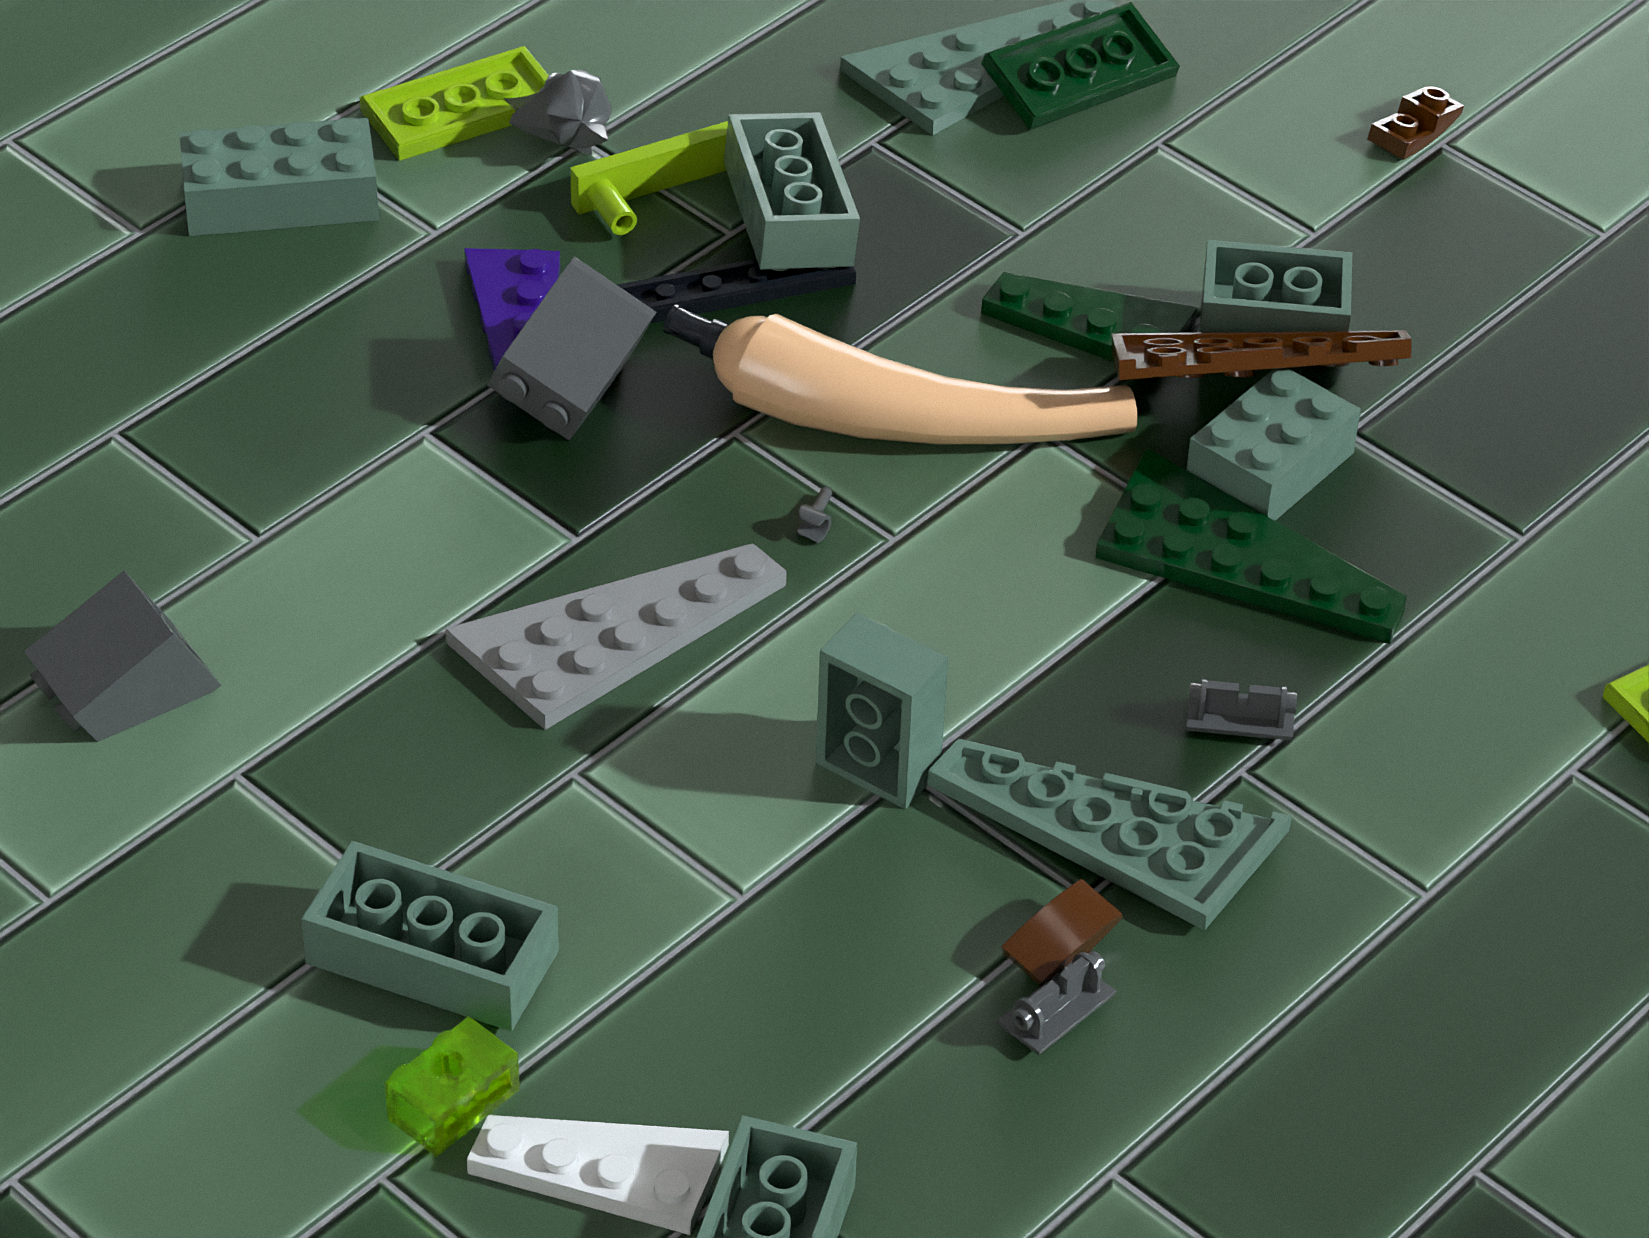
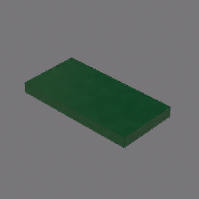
M1132 2L984 54L981 62L984 69L1029 130L1176 77L1180 65Z

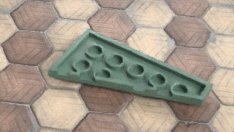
M1065 0L844 55L840 58V71L933 136L1004 96L981 64L985 53L1117 7V5L1110 0Z
M959 738L928 770V786L1204 931L1290 831L1292 818L1291 815L1272 812L1271 818L1243 812V804L1223 800L1221 807L1193 801L1187 791L1105 773L1103 779L1076 773L1075 765L1056 761L1054 768L1025 762L1022 754L1019 752Z

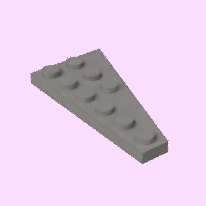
M751 543L445 628L446 643L546 730L786 586L787 571Z

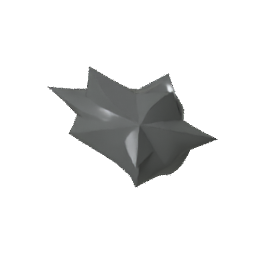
M570 70L565 74L552 73L548 76L544 88L542 87L538 93L524 97L503 98L516 110L509 123L541 139L592 155V146L602 144L608 140L605 127L610 118L612 107L600 77L593 76L585 70Z

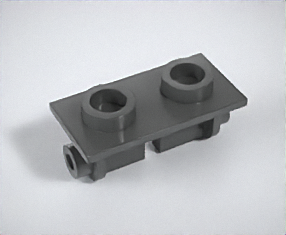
M1202 678L1201 683L1190 682L1186 722L1187 731L1293 741L1297 692H1287V686L1250 685L1249 694H1239V683L1208 681L1207 678Z
M1095 951L1088 953L1079 952L1074 956L1071 963L1026 998H1020L1011 1010L997 1020V1024L1037 1055L1042 1054L1116 995V990L1101 980V971L1105 969L1103 958Z

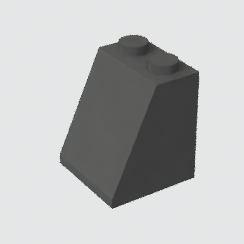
M574 256L502 356L487 386L541 421L549 429L554 430L570 441L622 371L657 312Z
M125 570L24 651L37 668V670L30 674L33 681L50 700L56 695L61 702L54 709L63 721L74 732L83 727L97 742L210 694L221 686L173 622Z

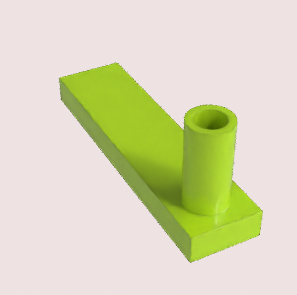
M728 121L570 167L571 205L579 215L597 210L616 235H624L630 232L637 223V217L627 204V200L726 171L724 153Z

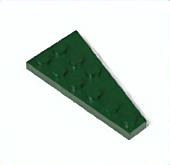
M1148 448L1145 449L1096 547L1095 558L1388 644L1391 643L1405 610L1407 595Z

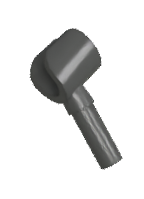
M821 488L811 506L804 504L800 507L799 517L803 521L797 528L796 533L816 543L822 542L826 537L831 525V516L823 511L832 496L830 488Z

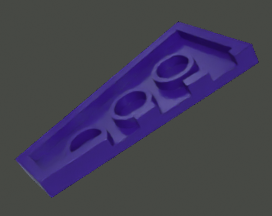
M464 248L465 265L471 277L472 291L475 302L478 303L480 321L483 332L486 333L488 340V350L494 371L502 356L559 278L560 251Z

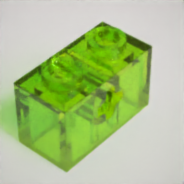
M468 1016L453 1029L440 1033L434 1039L431 1046L410 1063H404L393 1071L385 1082L388 1120L433 1155L439 1156L520 1090L518 1052Z

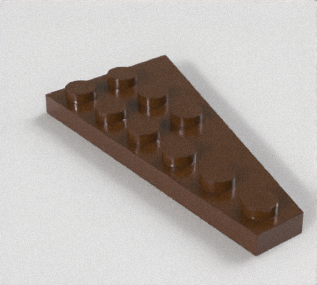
M1406 330L1112 334V356L1119 380L1166 376L1197 378L1205 376L1206 373L1225 372V375L1229 377H1250L1255 375V370L1313 365L1344 367L1348 366L1349 363L1369 361V365L1395 366L1398 365L1399 359L1411 358L1412 338Z

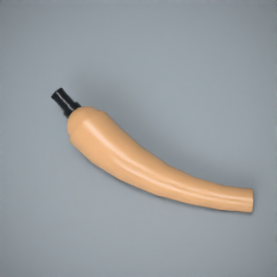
M675 304L668 312L663 325L665 327L663 329L665 334L672 335L698 347L701 355L714 361V369L718 379L733 394V400L737 404L793 425L864 439L936 445L1018 444L1065 441L1132 433L1137 427L1136 401L1132 390L1127 385L1063 390L1005 387L946 377L876 356L823 335L778 314L770 315L769 317L748 316L728 324L720 319L710 321L684 309L679 304Z

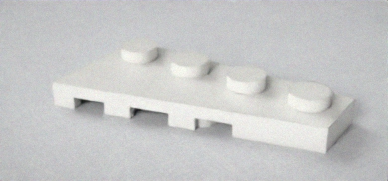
M488 1115L467 1158V1172L474 1176L691 1235L729 1146V1131Z

